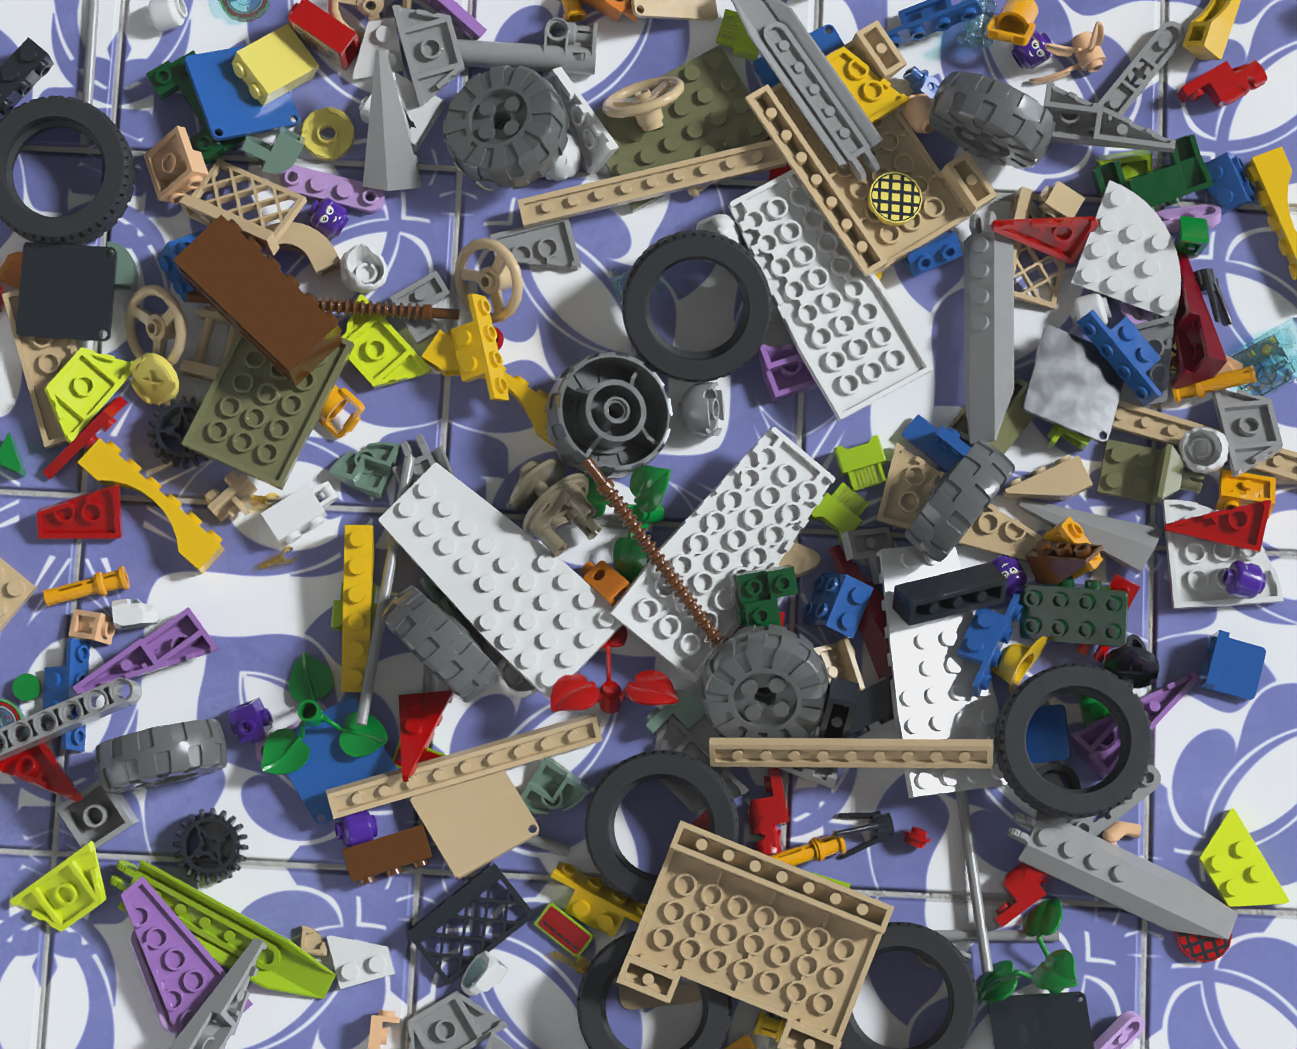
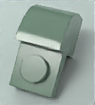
M280 126L272 145L252 135L245 136L242 142L241 150L245 151L244 154L253 160H264L261 171L280 173L288 170L295 164L305 145V138Z
M107 242V247H113L118 253L115 290L138 291V269L132 256L120 244ZM108 251L107 256L109 258L113 257L114 251Z
M676 690L679 702L662 705L663 708L661 710L656 707L646 717L649 722L645 725V728L654 735L673 715L690 731L706 715L702 702L690 692Z

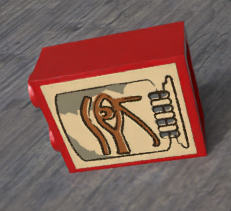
M301 0L300 3L296 2L291 7L288 13V20L298 38L346 71L359 54L360 43L357 33L309 0Z

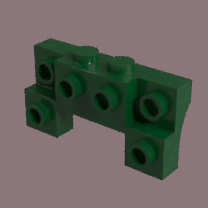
M192 50L172 63L169 60L147 72L146 75L161 100L181 90L204 130L190 137L189 140L192 149L201 152L206 165L226 153L240 149L245 136L216 141L211 137L184 63L186 56L196 54ZM215 131L217 136H222L220 132Z
M1188 134L1174 139L1176 140L1174 153L1167 152L1170 164L1125 179L1119 160L1090 169L1097 194L1101 195V197H1103L1110 180L1134 192L1154 211H1156V205L1165 203V206L1174 205L1181 202L1180 197L1213 186V183L1202 159L1195 134Z
M784 565L735 573L734 580L739 609H736L738 624L742 625V628L756 625V627L769 626V624L781 626L777 598L798 594L794 566Z

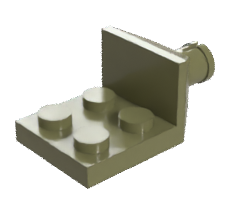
M1108 439L1105 443L1096 493L1155 506L1175 495L1179 490L1200 494L1203 486L1201 480H1204V474L1184 469V461L1171 444H1166L1162 450Z

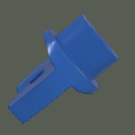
M913 66L906 70L903 78L910 83V88L918 94H927L933 99L940 85L939 81L935 77L929 76V71L926 69L921 71Z

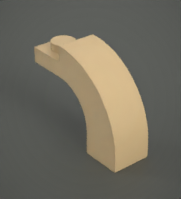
M280 222L265 227L274 232ZM292 222L277 242L280 247L277 252L290 250L304 255L310 261L318 279L340 269L339 263L341 260L333 245L323 234L310 226ZM261 251L265 257H268L270 255L264 251Z

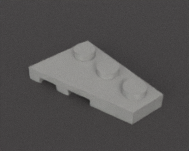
M569 218L527 228L523 226L489 235L490 239L501 242L512 252L517 263L520 265L581 269Z
M1175 315L1134 325L1161 357L1146 372V375L1162 395L1146 406L1168 401ZM1139 400L1140 406H1141V407H1146V406H1144V405L1142 404V402Z

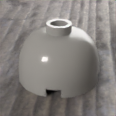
M717 382L694 384L685 392L682 402L678 403V417L682 418L686 428L695 435L719 436L722 428L717 427L719 419L724 420L725 416L724 398L722 390H716L715 388L719 385Z

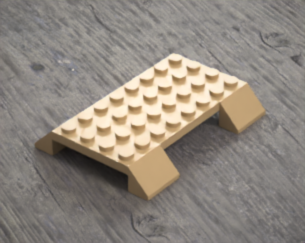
M878 20L856 32L852 41L842 46L867 64L869 70L879 78H885L887 81L907 65V62ZM781 82L771 88L767 84L745 97L746 102L865 277L886 270L907 257L908 252L932 242L968 220L970 215L976 214L998 196L968 151L947 163L942 171H940L898 109L873 124L883 139L871 150L879 162L880 170L875 173L870 171L864 163L863 157H859L858 161L866 173V178L860 181L851 172L849 164L838 166ZM899 172L906 174L917 183L921 190V208L917 215L904 225L891 226L884 224L869 209L867 199L869 189L875 180L885 173Z
M680 820L616 982L670 1004L680 976H683L786 1018L787 1020L777 1048L839 1049L842 1043V1036L881 936L885 933L894 906Z

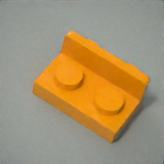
M1222 469L1219 475V494L1215 510H1227L1264 500H1272L1268 515L1269 519L1275 506L1276 478L1250 473H1242L1237 477H1232L1231 470Z
M1070 516L1042 535L1044 540L1091 544L1085 537L1081 526L1074 522ZM1100 553L1085 566L1073 573V578L1077 579L1086 572L1096 569L1103 560Z

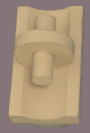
M232 470L225 476L224 481L229 486L225 491L220 493L214 488L205 494V499L209 504L207 507L221 523L229 515L233 518L239 511L245 516L250 513L245 506L253 500L250 496L258 489L244 473L241 475Z

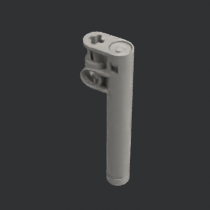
M552 18L545 27L544 45L457 39L464 66L494 68L510 65L516 68L523 66L542 72H550L552 69L562 67L565 73L595 75L598 22H594L593 26L576 25L575 22H566L562 18ZM555 29H560L564 32L561 37H553L550 33Z

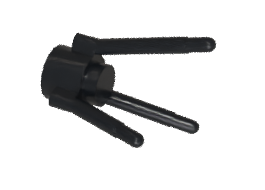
M1206 268L1195 271L1194 274L1202 295H1208L1214 321L1217 323L1220 321L1214 296L1215 292L1228 325H1231L1232 319L1220 290L1218 278H1215L1214 269Z
M881 811L871 813H839L837 815L838 818L870 820L867 821V825L835 831V837L869 831L871 836H876L840 855L841 859L854 855L879 842L887 841V836L894 834V825L890 813L881 814Z

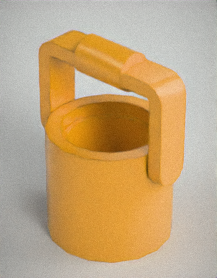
M1006 0L999 15L994 14L990 20L986 36L990 39L1021 46L1027 45L1035 31L1036 24H1034V21L1038 15L1036 2L1034 0Z
M335 384L319 416V423L336 438H342L348 432H352L361 420L360 416L365 410V406L346 388L340 389ZM349 402L356 410L346 420L342 430H339L331 421Z

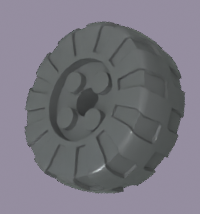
M510 65L491 68L490 71L483 74L478 73L469 79L459 93H455L448 106L447 117L443 123V135L448 143L446 147L458 168L472 181H478L485 188L498 191L513 188V190L523 188L539 177H544L555 166L554 163L559 156H562L568 142L567 130L570 128L564 103L551 83L530 68L523 66L516 68Z
M956 71L947 75L939 85L928 112L931 126L940 132L941 136L950 143L962 147L964 151H968V153L978 158L983 157L990 160L991 163L1004 167L1005 165L1013 166L1016 169L1033 168L1039 163L1049 146L1055 129L1052 114L1033 97L1005 82L973 72Z
M616 352L596 353L570 365L555 381L545 404L544 412H547L546 433L550 443L553 442L557 449V455L569 467H575L580 470V473L591 477L582 465L586 458L591 457L606 478H623L632 475L633 471L639 466L649 465L664 448L671 432L669 428L670 420L673 417L671 399L667 398L664 390L665 385L656 372H651L644 366L643 361L630 355L626 357L616 355Z
M979 439L962 460H958L948 474L945 472L929 492L930 497L920 508V514L906 530L904 536L920 552L936 562H942L1015 470V465L996 447Z
M413 585L403 590L382 612L380 620L384 626L463 702L469 703L478 697L499 673L496 665L469 636L470 633L451 614L448 615L437 604H433Z
M769 624V626L758 627L752 625L738 629L737 633L730 637L726 636L714 647L704 667L701 697L704 712L709 716L711 726L722 738H809L813 729L821 724L830 683L828 671L821 654L818 655L816 653L813 643L799 633L797 635L787 630V627Z
M215 719L193 720L155 726L104 741L95 747L97 772L104 791L109 794L135 792L144 788L162 787L167 783L185 782L192 780V777H201L222 770L228 763L225 737L219 721Z

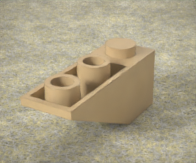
M1066 455L1056 460V466L1046 470L1045 466L1032 471L1030 473L1031 477L1024 481L1021 478H1017L1007 483V489L1001 495L1003 498L1065 501L1090 489L1093 483L1079 455L1073 458Z

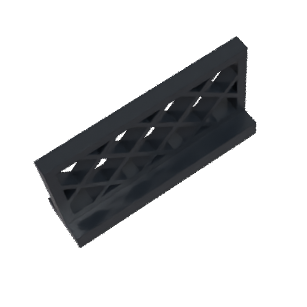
M492 861L407 929L405 933L448 986L466 971L477 955L484 951H492L533 918L535 913ZM498 880H501L507 887L506 900L490 898L491 886ZM487 890L486 897H478ZM510 892L517 901L509 900ZM473 900L485 901L484 917L468 916V906ZM489 902L505 903L503 919L487 918ZM508 905H521L527 914L518 921L507 920ZM463 908H465L464 915L457 914ZM451 918L463 919L462 935L445 933L447 921ZM467 919L483 921L481 937L465 935ZM487 921L503 923L500 936L497 938L485 937ZM506 923L513 924L510 928L506 930ZM443 925V927H442V933H440V932H435L437 929H439V928ZM430 935L441 936L440 952L427 951L421 942ZM445 937L461 939L459 955L443 953ZM464 940L481 941L479 953L475 956L463 955ZM484 941L491 942L484 948ZM432 956H439L438 964ZM442 957L459 958L457 970L448 977L441 969ZM462 959L469 960L464 965H462Z

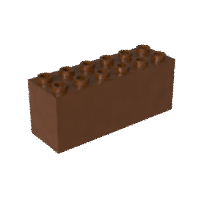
M220 215L173 261L181 278L296 387L343 342L340 334L342 330L337 325L339 321L329 310L324 313L318 307L319 301L310 292L304 294L298 288L300 286L299 282L290 273L285 276L279 269L281 267L280 264L271 255L265 257L260 251L262 249L261 246L252 237L248 239L244 237L241 233L243 231L242 228L233 219L228 221Z

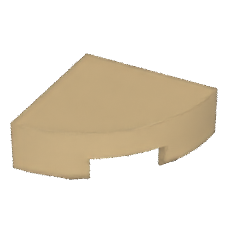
M301 926L299 947L309 955L328 956L326 942L320 933L310 927Z

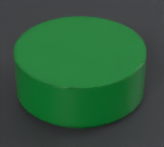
M21 674L13 682V693L21 701L32 702L42 692L41 681L32 674Z

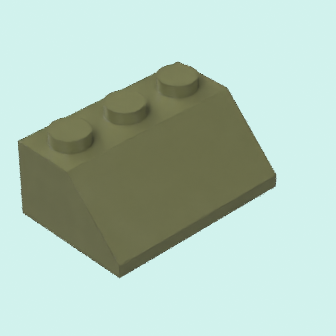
M1014 377V391L996 441L988 442L1003 454L1006 453L1035 417L1021 409L1028 382ZM964 406L948 427L955 429L961 435L960 439L969 446L970 441Z

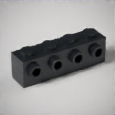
M29 37L0 67V120L8 112L13 111L17 103L30 93L33 86L54 65L50 55Z
M991 562L898 584L894 587L892 609L908 626L1004 603L1008 579Z

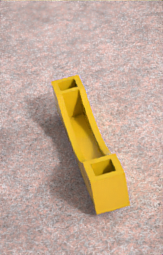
M1210 0L1206 8L1195 19L1190 21L1182 46L1199 60H1221L1241 0Z
M1281 146L1252 157L1247 164L1246 173L1250 182H1254L1258 190L1257 199L1259 204L1265 207L1269 215L1267 221L1270 229L1275 231L1279 238V250L1283 256L1286 255L1289 261V273L1293 280H1297V231L1294 228L1288 206V187L1292 168Z
M439 330L422 354V359L427 365L445 377L460 375L451 331L445 333ZM502 365L504 378L508 383V393L525 409L532 422L536 436L555 448L553 442L550 443L545 425H547V412L544 411L548 394L542 390L535 392L528 387L529 383L524 378L518 375L512 377L505 372L507 369Z
M99 438L77 463L101 485L120 483V487L132 489L155 502L164 511L172 524L177 538L179 553L203 574L225 550L220 544L223 539L212 529L206 532L201 528L202 521L191 511L188 514L184 513L180 509L182 503L171 493L166 497L159 491L162 485L152 476H149L147 479L139 473L142 468L131 458L125 461L119 455L122 450L111 440L105 443Z
M345 525L341 692L361 693L372 637V587L375 558V527L373 525Z

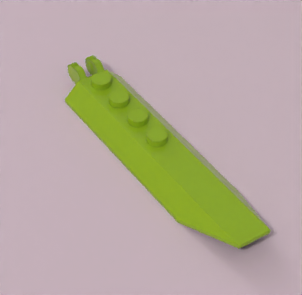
M118 860L116 865L118 870L133 877L130 883L129 880L122 878V876L113 874L109 879V883L124 892L143 876L217 963L231 969L253 939L257 938L267 944V948L259 954L255 965L259 970L256 976H251L250 981L265 989L319 999L325 998L336 974L292 941L144 860L140 861L139 869L136 865L129 863V861ZM121 901L118 909L127 913L125 905Z

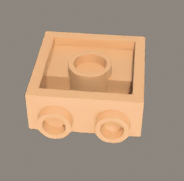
M176 126L143 155L157 198L160 201L179 204L187 192L200 188L203 185V179L209 175L201 152L192 149L185 127Z

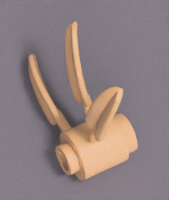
M1097 21L1092 34L1090 31H1085L1071 39L1072 47L1046 43L1045 48L1050 53L1062 57H1069L1074 53L1078 63L1060 72L1031 78L1029 81L1033 84L1056 81L1069 76L1071 71L1078 68L1089 73L1100 70L1106 61V57L1100 47L1104 39L1103 24Z

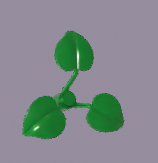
M642 465L636 468L631 475L630 491L635 496L634 503L636 504H628L627 508L633 509L632 515H637L636 521L642 522V529H648L649 524L660 523L664 518V508L661 501L669 483L670 469ZM586 476L589 479V491L586 499L597 508V512L592 518H598L604 514L606 505L609 506L610 502L604 501L605 495H600L596 490L597 484L592 477ZM628 533V538H618L613 547L614 565L620 575L630 583L635 580L649 562V559L646 558L647 553L641 551L643 547L637 546L638 540L632 539L633 533Z
M303 652L296 661L289 679L290 694L297 703H300L297 708L298 717L302 720L299 723L300 734L297 736L293 730L288 728L278 729L270 734L263 748L261 769L270 774L284 775L302 768L310 756L309 746L302 742L305 737L306 726L317 727L322 722H326L343 732L339 738L340 747L347 755L354 758L369 756L385 745L388 740L387 733L383 725L371 714L368 716L367 726H361L356 724L358 712L350 713L345 719V727L324 715L322 709L316 703V698L322 699L330 694L334 686V676L324 663Z
M1057 898L1047 899L1031 908L1025 915L1022 923L1023 932L1028 937L1036 936V940L1046 958L1045 962L1040 963L1033 975L1019 969L1014 970V963L1010 960H1003L993 964V971L985 972L977 988L979 1002H997L1009 997L1017 986L1018 979L1016 976H1022L1033 981L1036 987L1048 990L1051 994H1058L1066 988L1078 986L1073 954L1066 949L1056 950L1049 954L1043 942V935L1049 936L1054 934L1061 924L1063 915L1062 905Z

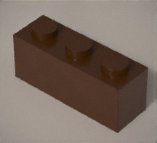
M423 824L342 849L351 882H359L360 886L376 882L375 877L386 874L387 878L402 874L401 868L411 865L413 869L429 865L428 860L434 858Z

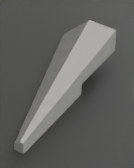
M379 48L375 51L363 187L385 191L422 188L424 181L419 175L417 154L414 155L410 141L411 132L402 98L397 93L395 72H392L388 59L389 50Z
M1047 82L1043 107L1048 109L1055 122V129L1050 142L1174 153L1176 140L1165 138L1148 127L1144 128L1133 123L1131 119L1095 102L1091 103L1078 97L1076 93L1067 92L1055 86L1052 82Z
M1022 498L1017 506L1051 527H1054L1070 516L1074 522L1081 526L1085 537L1091 544L1103 545L1104 549L1100 553L1136 574L1143 570L1163 532L1162 529L1025 498Z

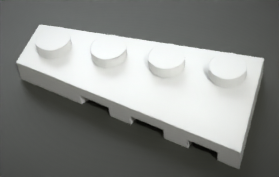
M562 67L552 69L545 79L555 88L564 103L570 126L567 131L578 141L581 159L589 174L598 172L619 147Z

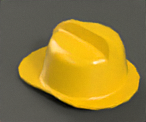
M1041 637L1032 646L1015 643L1008 645L1001 651L1000 663L998 667L993 666L992 671L1010 684V693L1020 685L1025 674L1043 652L1047 644V637Z

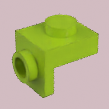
M1054 425L1047 435L1051 439L1047 446L1051 449L1060 436L1082 451L1090 442V439L1057 425Z

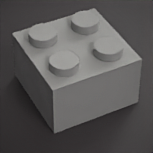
M100 779L80 791L83 796L81 801L75 802L68 799L56 807V810L81 848L92 841L95 849H98L139 822V819L122 793H106Z

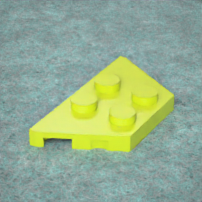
M362 293L358 296L357 303H361V300H364L365 303L369 302ZM356 313V316H350L346 325V331L342 335V338L354 343V348L348 360L374 389L432 372L425 361L382 315H379L378 318L375 314H372L371 317H368V314H364L361 317L360 313Z
M81 347L44 388L67 442L71 443L132 374V372L130 373V367L133 361H123L116 359L115 356L98 354L94 350Z
M1234 808L1228 810L1219 828L1216 829L1210 842L1198 857L1223 902L1228 907L1287 904L1290 900Z
M90 841L14 896L9 902L14 906L21 905L30 910L33 917L48 922L51 927L60 932L67 929L106 900L94 843Z

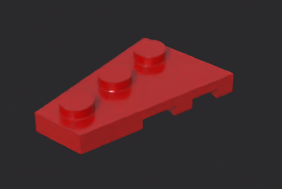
M120 483L40 508L36 512L38 539H121L123 535Z

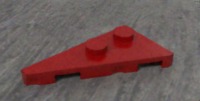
M1095 216L994 220L990 226L994 232L1073 265L1083 250L1090 232H1094L1100 222Z
M121 396L116 398L56 457L43 473L51 479L83 447L88 450L99 439L96 434L101 429L106 432L116 422L113 417L128 402Z
M1264 500L1165 524L1164 531L1259 553L1272 500Z
M451 690L398 695L403 782H409V778L414 775L422 752H426L434 737L435 729L443 719L442 714L448 703L451 704L453 700Z
M45 742L0 761V772L75 802L83 799V796Z

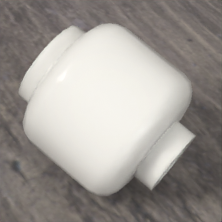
M150 0L145 16L150 26L154 25L158 31L165 32L183 25L184 19L187 17V8L183 0Z
M1092 293L1076 298L1074 301L1075 308L1070 309L1074 325L1092 309L1105 325L1108 323V318L1112 317L1107 297L1102 298L1100 293Z

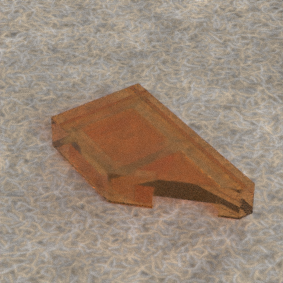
M23 251L8 254L0 268V282L15 290L20 289Z

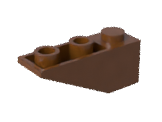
M1041 540L1034 545V548L1025 557L1037 583L1057 585L1089 563L1104 548L1103 545Z

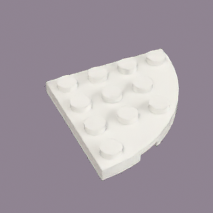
M1109 180L1095 216L1100 224L1094 232L1089 234L1071 284L1162 317L1176 315L1181 292V273L1177 251L1171 235L1157 213L1143 199L1124 186Z
M1162 501L1164 527L1167 523L1219 511L1191 501ZM1165 531L1172 610L1281 603L1284 601L1278 574L1265 554L1263 546H1261V551L1256 553ZM1236 560L1259 565L1266 575V584L1263 592L1252 599L1228 594L1225 584L1222 582L1225 568H1229Z

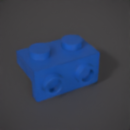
M1226 152L1205 163L1213 186L1207 188L1214 204L1221 208V215L1244 204L1255 202L1253 197L1255 189L1250 180H1246L1243 174L1245 166L1238 155Z
M946 232L932 242L908 252L907 257L902 259L903 264L916 277L963 256L958 235L955 232Z

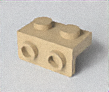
M849 638L814 648L818 655L821 654L825 662L829 683L832 677L859 683L858 692L865 689L864 677L859 671L855 659V650L850 644Z

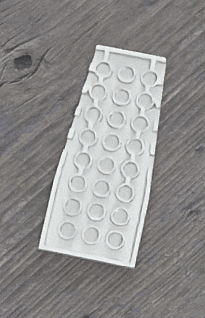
M793 170L730 202L728 207L751 255L758 262L766 276L771 297L794 345L839 422L933 370L893 299L875 274L867 277L863 275Z
M776 427L768 429L660 547V554H665L664 560L670 561V567L674 566L673 572L679 573L678 579L684 580L683 586L687 585V591L693 592L692 598L698 599L696 604L702 605L701 611H706V617H711L710 623L716 624L715 630L721 631L720 636L730 637L739 627L736 619V609H739L734 574L779 567L782 557L786 552H789L794 544L795 537L809 521L808 517L816 505L819 506L824 498L822 496L829 485L835 481L833 475ZM650 559L610 610L609 614L691 681L696 682L702 675L706 661L712 654L714 649L710 646L712 642H707V635H702L701 632L703 630L697 629L698 623L692 622L693 616H688V609H683L684 604L678 602L679 597H674L675 591L669 590L670 584H665L666 579L660 578L661 572L655 571L656 565H651L652 559Z
M434 463L379 518V524L409 554L414 563L428 575L436 587L438 586L453 606L457 607L482 638L549 701L552 688L557 680L562 676L577 673L623 625L609 614L613 607L565 562L555 557L551 551L528 533H525L524 530L438 463Z
M915 546L881 549L876 553V557H880L881 573L878 576L879 584H883L884 600L881 603L882 611H886L887 627L884 628L885 638H889L890 653L887 654L888 666H892L893 680L890 681L898 739H993V769L903 768L909 798L1006 786L1007 783L1002 777L1003 773L999 770L996 761L997 754L994 750L995 727L1000 714L992 681L986 691L982 690L979 698L973 696L972 684L981 665L957 657V651L974 617L973 611L908 626L892 609L895 585L960 570L961 566L956 548L954 547L942 562L934 561L920 552Z

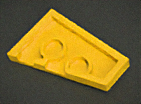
M845 47L826 56L872 124L910 101L909 97L904 93L901 95L890 86V82L885 78H879L869 70L867 64Z

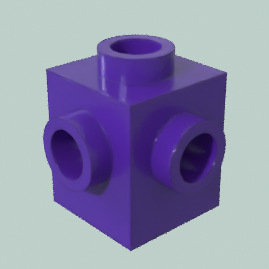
M260 697L235 706L228 712L232 733L235 737L239 738L241 744L249 740L252 744L260 742L267 738L266 733L273 728L272 715L267 708H264Z

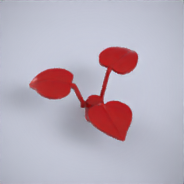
M622 625L600 648L605 647L606 682L603 683L600 690H598L595 682H588L582 674L565 675L559 678L552 688L550 706L552 713L559 711L585 710L599 703V708L603 712L613 714L621 709V701L626 700V695L633 702L642 705L674 704L679 702V697L670 678L660 671L648 670L638 673L635 676V682H628L623 691L617 682L611 680L610 647L624 646L628 637L627 629Z

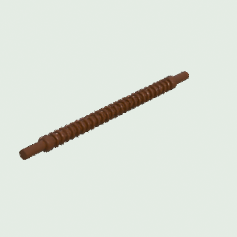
M187 292L188 303L208 304L197 292ZM324 297L322 300H318L320 303L318 307L324 313L329 310L332 314L337 312V315H340L341 312H344L346 316L348 313H352L353 316H356V313H360L361 317L364 314H368V317L375 314L377 318L379 315H383L384 318H387V315H391L392 319L395 316H399V319L406 316L408 320L411 317H414L415 320L421 317L423 321H431L432 318L459 320L460 309L434 308L431 304H423L422 307H419L418 303L415 306H411V303L404 306L401 302L397 306L395 302H392V305H388L386 301L384 304H380L379 301L373 304L371 300L368 303H365L364 300H361V303H357L355 299L353 302H349L348 299L345 302H341L340 298L337 301H334L333 298L326 301Z
M591 457L586 458L582 465L597 484L596 490L600 495H605L604 501L610 502V508L614 507V514H619L618 520L624 521L623 527H628L627 532L633 533L632 539L638 540L637 546L643 547L641 551L647 553V559H652L651 565H656L655 571L661 572L660 578H665V584H670L669 590L675 591L674 597L680 598L678 602L684 604V610L688 609V616H693L692 622L698 623L697 629L703 630L701 634L707 635L706 641H711L710 646L714 648L725 638L719 635L721 631L715 630L716 624H711V617H706L707 612L701 611L702 605L696 604L698 599L692 598L693 592L687 591L688 586H683L684 580L678 579L679 573L673 572L674 566L670 567V561L664 560L665 554H660L661 548L655 547L656 541L650 540L651 535L646 534L647 529L641 528L642 522L636 521L637 515L633 516L631 514L633 509L627 508V502L623 503V496H618L619 490H614L615 485L610 478L606 479Z

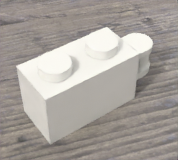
M329 481L322 483L313 490L306 484L262 512L261 515L280 544L287 543V545H290L300 539V533L310 528L313 530L325 522L323 518L328 516L324 508L334 503L339 496ZM323 492L326 499L319 502L316 496Z

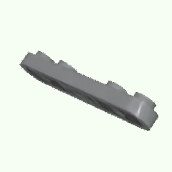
M1168 21L1161 25L1097 104L1123 116L1179 48L1185 38L1184 28L1175 21ZM1146 65L1147 68L1142 75L1144 80L1139 78L1133 85L1129 84L1134 77L1133 70L1138 72Z
M1148 765L1147 774L1142 783L1138 785V789L1125 802L1108 812L1110 817L1108 820L1103 817L1093 822L1092 819L1095 816L1072 819L1068 823L1098 836L1158 788L1161 782L1159 770L1153 765Z

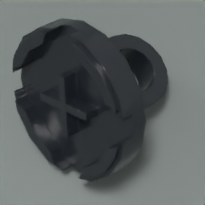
M1135 634L1127 636V643L1124 646L1113 649L1106 654L1103 663L1104 669L1118 676V679H1123L1128 685H1133V689H1140L1154 683L1157 680L1160 668L1158 659L1146 650L1142 639Z

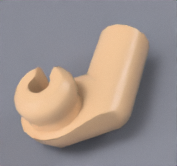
M1115 821L1103 831L1102 839L1116 845L1117 841L1123 836L1139 838L1141 825Z

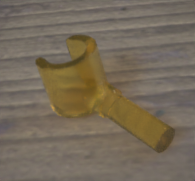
M270 492L266 496L250 495L253 502L264 504L267 509L272 507L267 502L268 498H280L275 492Z
M287 546L281 550L280 555L259 563V569L262 570L280 563L292 565L296 561V557L288 560L283 555L286 552L292 551L293 547Z
M555 950L551 957L567 964L579 974H584L590 964L582 955L576 961Z

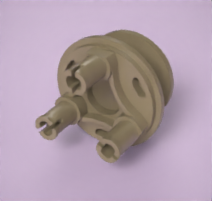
M552 458L544 462L531 460L520 468L518 482L513 484L515 489L509 500L510 507L516 512L530 509L523 521L524 532L528 533L531 537L536 536L555 557L561 555L567 549V544L554 531L565 523L575 524L589 540L594 539L598 535L595 531L600 533L602 527L592 519L597 512V508L586 499L589 491V479L582 473L572 474L562 479L566 467L559 458Z

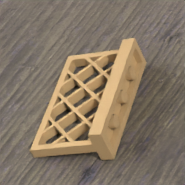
M218 159L209 170V175L203 179V185L195 189L191 196L185 194L181 199L180 204L186 216L206 226H210L220 215L228 221L233 219L242 228L243 231L241 233L247 239L252 237L261 246V251L274 256L280 248L277 242L306 204V197ZM221 170L230 173L231 178L216 182V176ZM246 180L252 183L251 188L237 190L236 183ZM229 185L233 186L234 193L219 196V188ZM214 190L216 198L206 201L200 199L204 193ZM266 190L273 191L274 197L259 201L258 193ZM254 194L256 202L241 206L239 198ZM290 199L295 201L292 208L281 211L280 202ZM236 200L237 208L227 211L222 209V203ZM276 204L278 212L263 216L261 208ZM258 210V218L244 219L243 213ZM277 219L280 220V224L274 232L266 229L265 223Z
M1023 186L1015 191L1007 220L1028 219V217L1029 219H1035L1031 211L1032 201L1041 203V200L1038 199L1040 195L1032 193V189ZM1014 240V278L1021 275L1028 287L1022 293L1014 291V298L1051 310L1055 309L1066 262L1051 255L1039 261L1032 247L1024 244L1025 247L1021 249L1022 243ZM1027 250L1034 264L1023 269L1018 258L1020 253ZM1052 258L1057 266L1056 274L1049 277L1041 263ZM1037 267L1044 280L1033 286L1026 272ZM1046 283L1051 291L1050 300L1040 299L1035 288Z

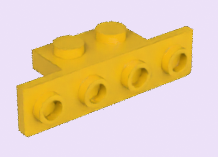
M473 293L468 294L473 321L451 329L462 382H470L485 376L490 400L507 401L509 400L508 383L503 374V360L497 347V333L492 324L490 303L486 296Z
M561 861L557 864L550 877L575 889L564 911L565 913L613 938L625 916L640 924L647 904L639 903L630 897H626L617 890L603 884L600 879L578 871L572 864Z

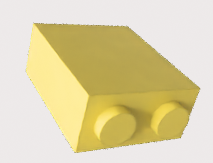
M289 24L237 51L231 63L235 74L244 80L249 87L252 97L258 99L262 106L311 80L319 68V64Z

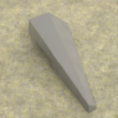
M257 938L253 939L168 1049H225L230 1036H235L250 995L246 992L250 978L258 973L259 969L255 965L261 951L267 948V944Z

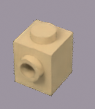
M1057 181L1052 186L1047 185L1038 198L1041 200V203L1037 209L1043 213L1045 218L1075 217L1085 198L1060 181Z

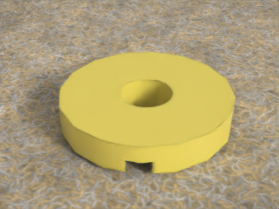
M325 107V109H317L311 112L304 120L301 128V136L305 138L304 146L307 152L314 158L323 161H334L345 156L352 148L355 140L354 126L349 116L343 111L332 107ZM332 128L335 130V136L330 140L322 139L320 134L323 129Z

